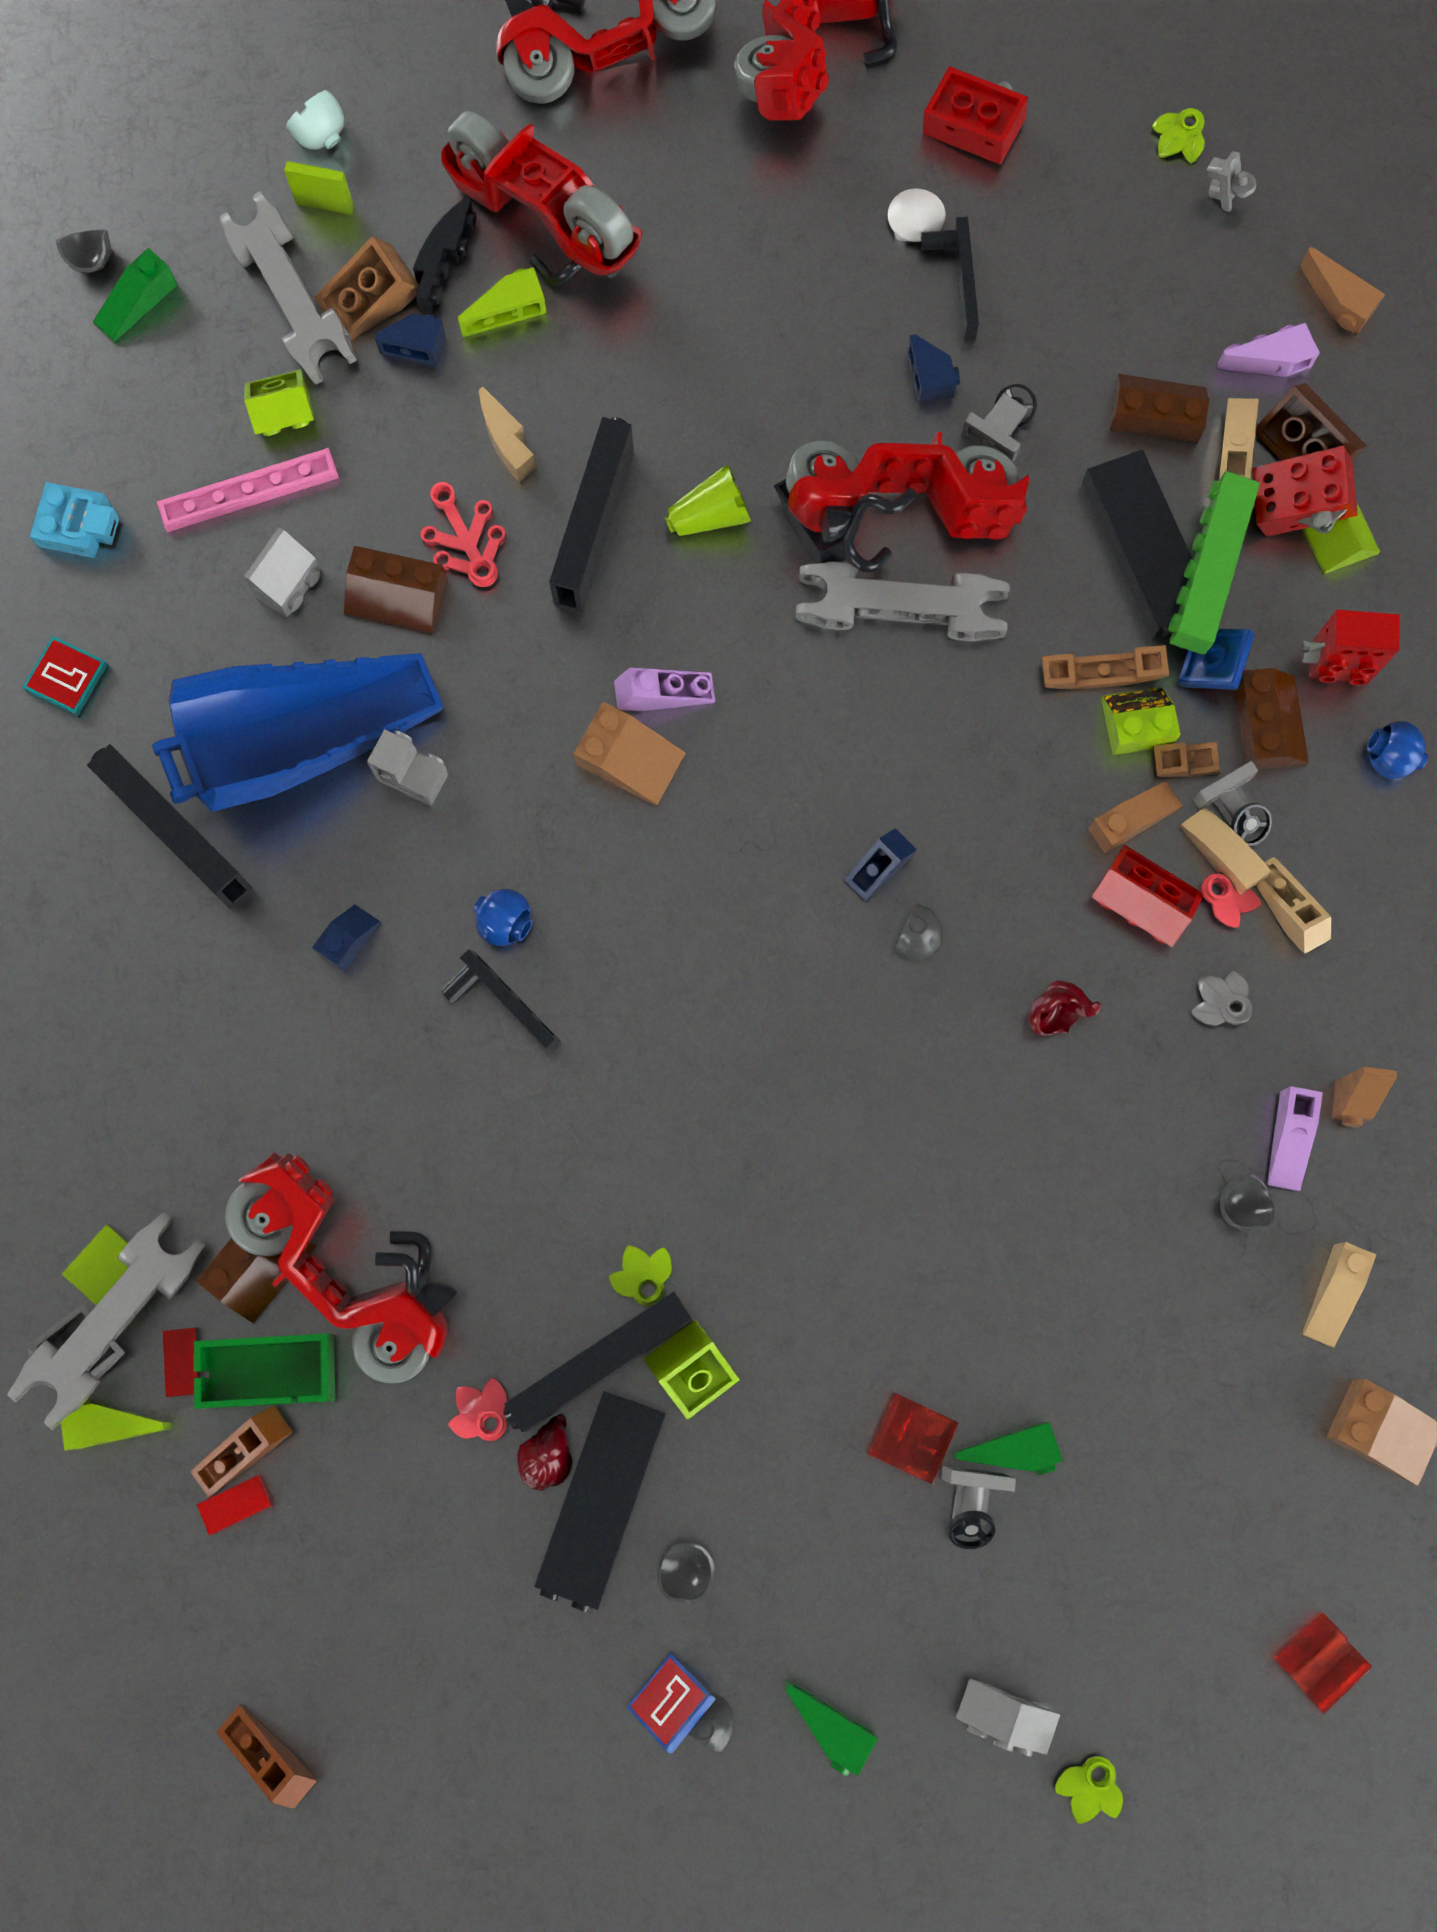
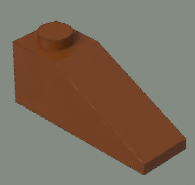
M273 1405L250 1417L190 1472L208 1498H210L272 1451L293 1431Z
M239 1705L216 1732L271 1803L294 1809L316 1783V1779L298 1757L243 1706Z

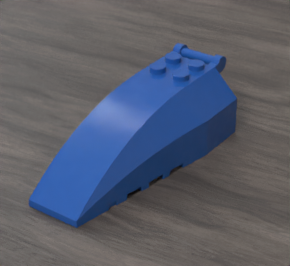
M422 653L380 656L379 658L360 657L354 661L336 662L335 659L325 660L324 663L304 664V661L285 666H273L272 664L233 666L172 680L168 701L175 737L159 740L152 744L155 756H159L172 789L170 796L173 803H183L190 798L198 797L213 812L272 797L373 749L384 729L392 733L396 730L404 732L442 711L443 704ZM172 751H180L192 784L183 785L171 754Z

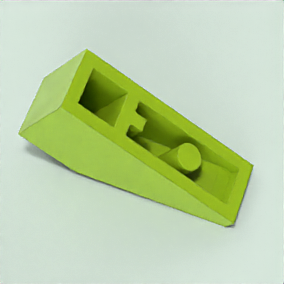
M535 268L518 269L512 274L505 275L459 315L458 321L462 336H470L547 313L544 295Z
M90 1398L78 1410L61 1422L64 1451L172 1429V1423L169 1421L102 1403L90 1404Z

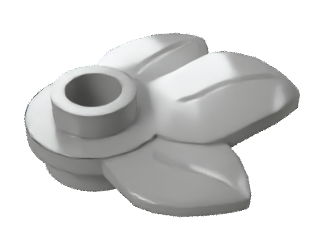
M1233 971L1226 977L1225 981L1214 976H1206L1198 980L1199 992L1204 1002L1192 1010V1015L1197 1020L1207 1025L1217 1026L1224 1022L1232 1025H1241L1250 1019L1253 1008L1251 1001L1247 998L1249 987L1246 980L1240 974ZM1238 1004L1242 1007V1010L1240 1012H1233L1230 1007Z

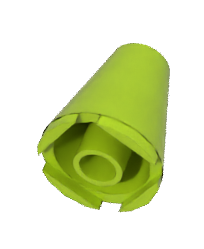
M729 465L721 467L667 508L669 514L664 517L671 533L677 531L679 536L746 524L752 521L742 493L736 482H734L736 479Z

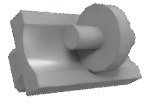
M1232 151L1228 159L1213 157L1207 169V177L1213 178L1208 190L1209 197L1221 200V210L1230 212L1232 199L1235 196L1246 198L1255 191L1256 178L1250 173L1241 171L1239 152Z

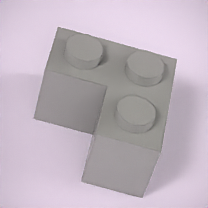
M384 729L367 760L377 781L432 806L448 776L446 767L443 765L444 761L430 753H427L426 756L418 753L411 742L412 738L405 733L397 730L392 733Z
M969 1678L956 1719L968 1724V1732L982 1738H986L988 1734L994 1737V1745L1010 1752L1015 1750L1032 1757L1033 1751L1047 1755L1060 1714L1033 1701L1015 1697L988 1683Z

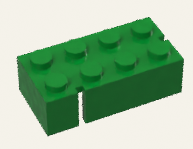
M334 1334L194 1341V1372H209V1378H194V1409L335 1401Z

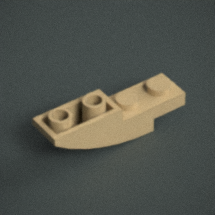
M1228 398L1220 478L1225 471L1251 479L1259 399Z

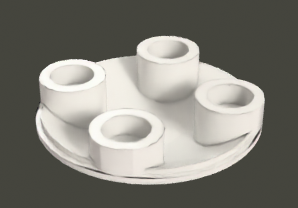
M905 190L899 193L889 205L888 222L895 232V237L901 242H921V232L941 231L945 223L946 212L943 203L935 194L927 190Z

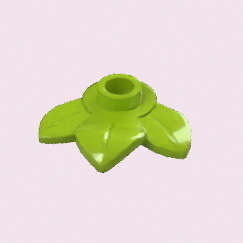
M1187 108L1179 114L1165 113L1154 122L1152 129L1161 134L1158 143V155L1160 158L1172 156L1181 151L1186 161L1190 164L1199 158L1205 145V140L1201 133L1204 128L1205 119L1199 110ZM1191 118L1195 121V124L1188 126L1185 124V120Z
M628 1245L622 1258L623 1271H617L609 1275L611 1285L621 1296L634 1297L640 1305L651 1307L664 1297L665 1287L663 1283L672 1273L671 1258L665 1248H660L649 1257L641 1249ZM647 1284H651L655 1288L654 1294L650 1297L645 1296L642 1292L643 1287Z
M1093 1756L1087 1759L1083 1766H1070L1061 1773L1056 1781L1055 1792L1062 1796L1071 1797V1810L1078 1824L1090 1821L1101 1810L1108 1816L1116 1819L1123 1806L1122 1792L1115 1784V1768L1105 1757ZM1095 1768H1102L1104 1771L1103 1777L1099 1780L1092 1777V1772Z

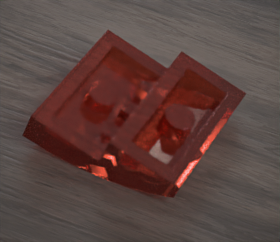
M893 1393L867 1454L933 1485L959 1423L899 1394Z
M1322 1612L1275 1657V1661L1324 1715L1372 1668V1665L1347 1641L1348 1638Z

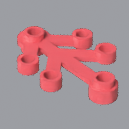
M446 482L435 484L430 491L432 502L435 507L443 509L457 536L437 531L433 526H426L420 532L423 544L428 547L439 544L465 552L470 561L451 557L446 551L437 552L433 557V561L438 564L439 559L447 558L448 562L443 565L445 572L452 569L468 574L470 581L478 587L492 585L498 577V569L494 559L499 546L506 541V532L500 525L491 526L487 532L489 540L481 556L477 549V544L486 521L490 520L493 516L491 503L481 500L475 504V515L468 532L454 505L456 496L453 487ZM446 495L449 497L446 501H439L441 496ZM483 507L489 509L486 514L479 513V510ZM495 532L502 533V536L500 538H492V535ZM428 533L435 534V537L433 539H425V536ZM481 570L488 571V574L486 576H478V573Z

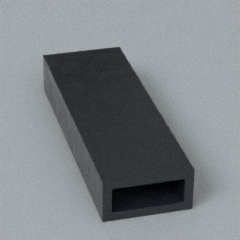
M602 416L549 580L553 602L556 606L582 613L584 611L634 453L632 424L627 423L621 418L612 417L610 419Z
M1142 449L1088 468L1082 483L1152 640L1163 636V639H1168L1172 636V632L1168 631L1171 619L1175 613L1178 614L1180 605L1176 604L1177 597L1182 586L1186 587L1188 578L1184 577L1185 570L1189 561L1193 560Z
M111 744L94 753L87 766L229 909L253 888Z
M672 1292L504 1403L508 1409L504 1412V1415L514 1430L520 1428L522 1432L531 1430L692 1323V1318L676 1293Z
M603 1391L534 1587L541 1589L539 1595L554 1601H559L560 1597L572 1601L571 1607L590 1613L591 1608L599 1609L667 1413Z

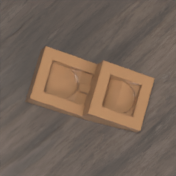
M1217 741L1185 745V742L1154 746L1157 777H1197L1220 774Z

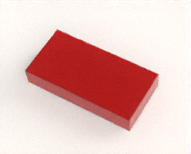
M196 1327L163 1331L166 1397L194 1395V1378H201L200 1372H194V1341H199L198 1328Z
M260 1475L196 1504L209 1536L273 1506Z

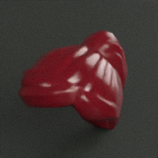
M1058 980L1052 982L1047 987V991L1034 1000L1028 1022L1032 1031L1037 1035L1048 1036L1055 1033H1068L1070 1027L1077 1022L1079 1017L1095 1016L1100 1011L1102 1004L1098 1001L1092 1002L1084 991L1075 984Z
M563 1414L551 1418L547 1424L538 1430L536 1435L521 1443L518 1449L517 1465L519 1474L524 1484L534 1490L543 1491L550 1486L560 1485L568 1477L571 1470L572 1456L567 1445V1434L565 1432L567 1423Z

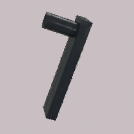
M968 216L956 217L954 230L921 232V250L955 248L964 339H974L977 337L979 318Z
M468 949L460 957L466 966L440 990L451 1003L454 1004L480 979L546 1049L553 1050L561 1042L476 952Z

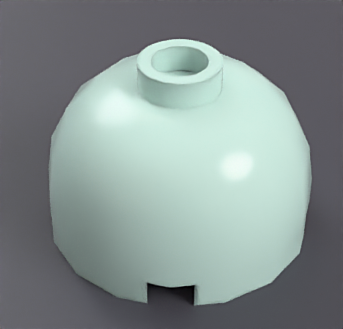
M324 90L304 103L306 108L300 114L296 111L285 127L291 136L307 149L318 150L325 146L331 149L341 140L339 133L344 126L342 108L335 97L327 90Z

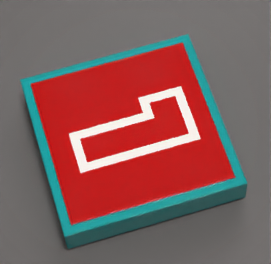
M52 636L22 688L30 694L79 716L108 667V663Z

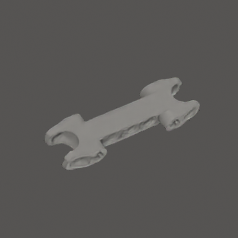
M259 191L253 195V199L258 207V214L250 224H236L227 212L220 216L225 238L243 268L256 262L294 330L283 337L282 340L292 358L317 385L323 381L318 368V362L325 352L329 350L340 351L349 364L357 360L351 337L333 307L322 314L319 312L282 246L293 239L294 236L277 209Z
M826 562L800 566L799 581L807 585L818 586L826 595L819 602L797 605L796 620L833 630L851 629L854 624V617L948 625L947 635L949 638L972 642L1003 638L1007 632V622L986 616L980 607L986 601H1002L1008 598L1010 584L1001 580L989 578L982 574L959 573L951 577V586L861 579L857 578L858 569L852 564L842 562Z
M164 1212L148 1226L138 1231L121 1251L117 1259L126 1265L128 1269L60 1349L49 1341H44L24 1363L18 1378L7 1393L8 1398L16 1403L33 1387L45 1385L53 1388L57 1393V1402L43 1422L50 1430L56 1428L65 1418L78 1410L93 1393L100 1380L89 1373L90 1369L158 1290L171 1299L188 1280L196 1262L205 1250L206 1244L198 1239L181 1254L170 1255L160 1248L158 1241L171 1222V1217Z

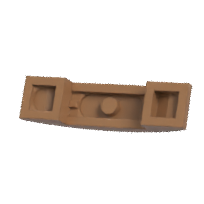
M1166 645L1138 647L1134 649V652L1085 657H1073V653L1042 656L1044 686L1047 688H1108L1137 684L1169 676Z

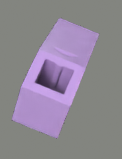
M1306 323L1297 326L1290 324L1281 328L1277 333L1268 336L1267 334H1261L1248 343L1242 345L1236 343L1228 346L1223 351L1217 368L1218 370L1286 377L1311 368L1320 352Z
M628 668L614 681L617 709L651 711L715 702L712 673Z
M1293 1086L1280 1091L1267 1181L1268 1186L1294 1191L1301 1190L1319 1124L1323 1092Z

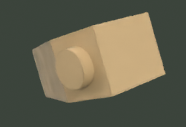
M1276 857L1264 862L1271 872L1255 886L1286 935L1304 954L1331 940V915Z
M1347 1242L1334 1244L1302 1333L1303 1336L1329 1347H1335L1366 1286L1377 1254Z

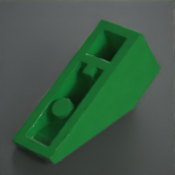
M147 248L126 267L94 318V325L115 343L178 285L170 267L150 248Z
M1042 1422L952 1452L953 1458L956 1460L1031 1472L1036 1470L1037 1475L1055 1471V1464L1063 1461L1050 1422Z
M787 1680L785 1690L826 1756L832 1760L830 1766L845 1776H848L849 1772L858 1776L878 1740L876 1733Z

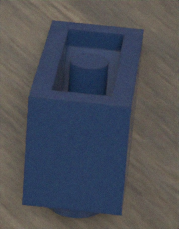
M412 313L377 332L375 341L381 354L436 366L444 341L445 331L442 320L436 316Z
M910 335L907 352L919 403L954 397L956 385L960 384V374L958 367H953L951 356L918 335Z
M895 828L874 843L844 880L867 901L906 864L917 849Z
M354 904L330 922L312 949L320 957L345 973L381 922Z

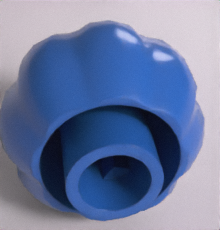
M1406 721L1393 722L1382 729H1376L1367 744L1371 765L1380 776L1388 779H1400L1410 775L1415 769L1421 770L1428 759V754L1425 753L1426 743L1421 731L1415 725Z
M499 889L493 891L487 897L481 896L473 908V911L477 913L476 928L478 934L484 941L494 946H506L515 943L517 940L522 941L529 933L533 920L530 918V906L527 899L512 889Z

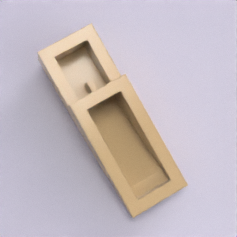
M481 387L479 389L480 403L489 437L508 471L520 483L537 468L534 454L523 444L526 440L523 426L484 387Z
M1204 807L1180 825V828L1218 874L1222 872L1231 881L1240 895L1262 881L1271 872L1254 850L1234 830Z

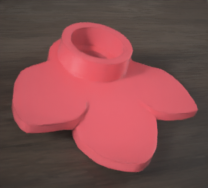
M1211 874L1202 882L1201 893L1204 899L1212 904L1214 916L1226 926L1239 927L1240 913L1250 912L1261 906L1260 899L1252 889L1240 895L1224 874ZM1212 885H1217L1220 888L1219 895L1212 892Z
M495 1378L489 1379L483 1391L472 1387H457L455 1396L460 1414L448 1423L451 1430L457 1436L465 1439L479 1436L486 1441H495L501 1438L506 1432L508 1425L503 1413L506 1408L504 1403L508 1399L500 1382ZM491 1417L497 1421V1427L493 1431L488 1430L485 1426L486 1420Z

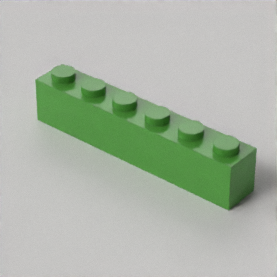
M1225 471L1219 481L1214 480L1211 484L1207 498L1212 500L1210 506L1205 507L1200 519V524L1204 525L1202 533L1197 534L1192 546V550L1196 551L1194 560L1191 559L1185 570L1184 577L1188 578L1186 587L1182 586L1177 597L1176 604L1180 605L1178 614L1175 613L1168 628V631L1172 632L1169 644L1205 655L1214 644L1260 482Z

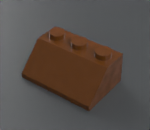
M1118 374L1109 430L1198 444L1206 428L1209 406L1207 389L1201 386Z
M1306 383L1294 385L1256 427V435L1281 461L1343 445L1353 461L1367 447Z
M354 546L346 572L344 615L432 634L447 583L444 567L437 563Z
M1275 668L1244 670L1238 689L1234 690L1245 764L1252 761L1257 769L1307 765L1309 761L1295 676Z
M231 1238L196 1282L220 1302L255 1324L289 1280L285 1277L276 1287L271 1284L281 1273L278 1268V1260L281 1254L273 1256L254 1255L240 1248ZM310 1242L305 1251L311 1255L317 1246Z

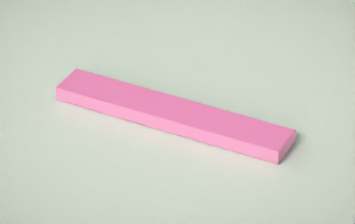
M328 447L157 501L164 527L167 532L332 481L338 479L339 476Z

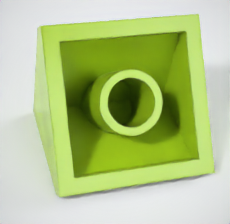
M1358 504V516L1336 521L1330 532L1326 534L1320 533L1311 527L1303 528L1323 574L1380 553Z

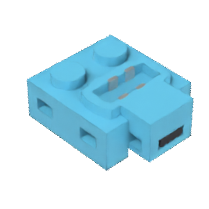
M46 482L29 537L37 547L95 558L99 546L97 542L112 545L120 517L113 507H110L111 503L104 493Z

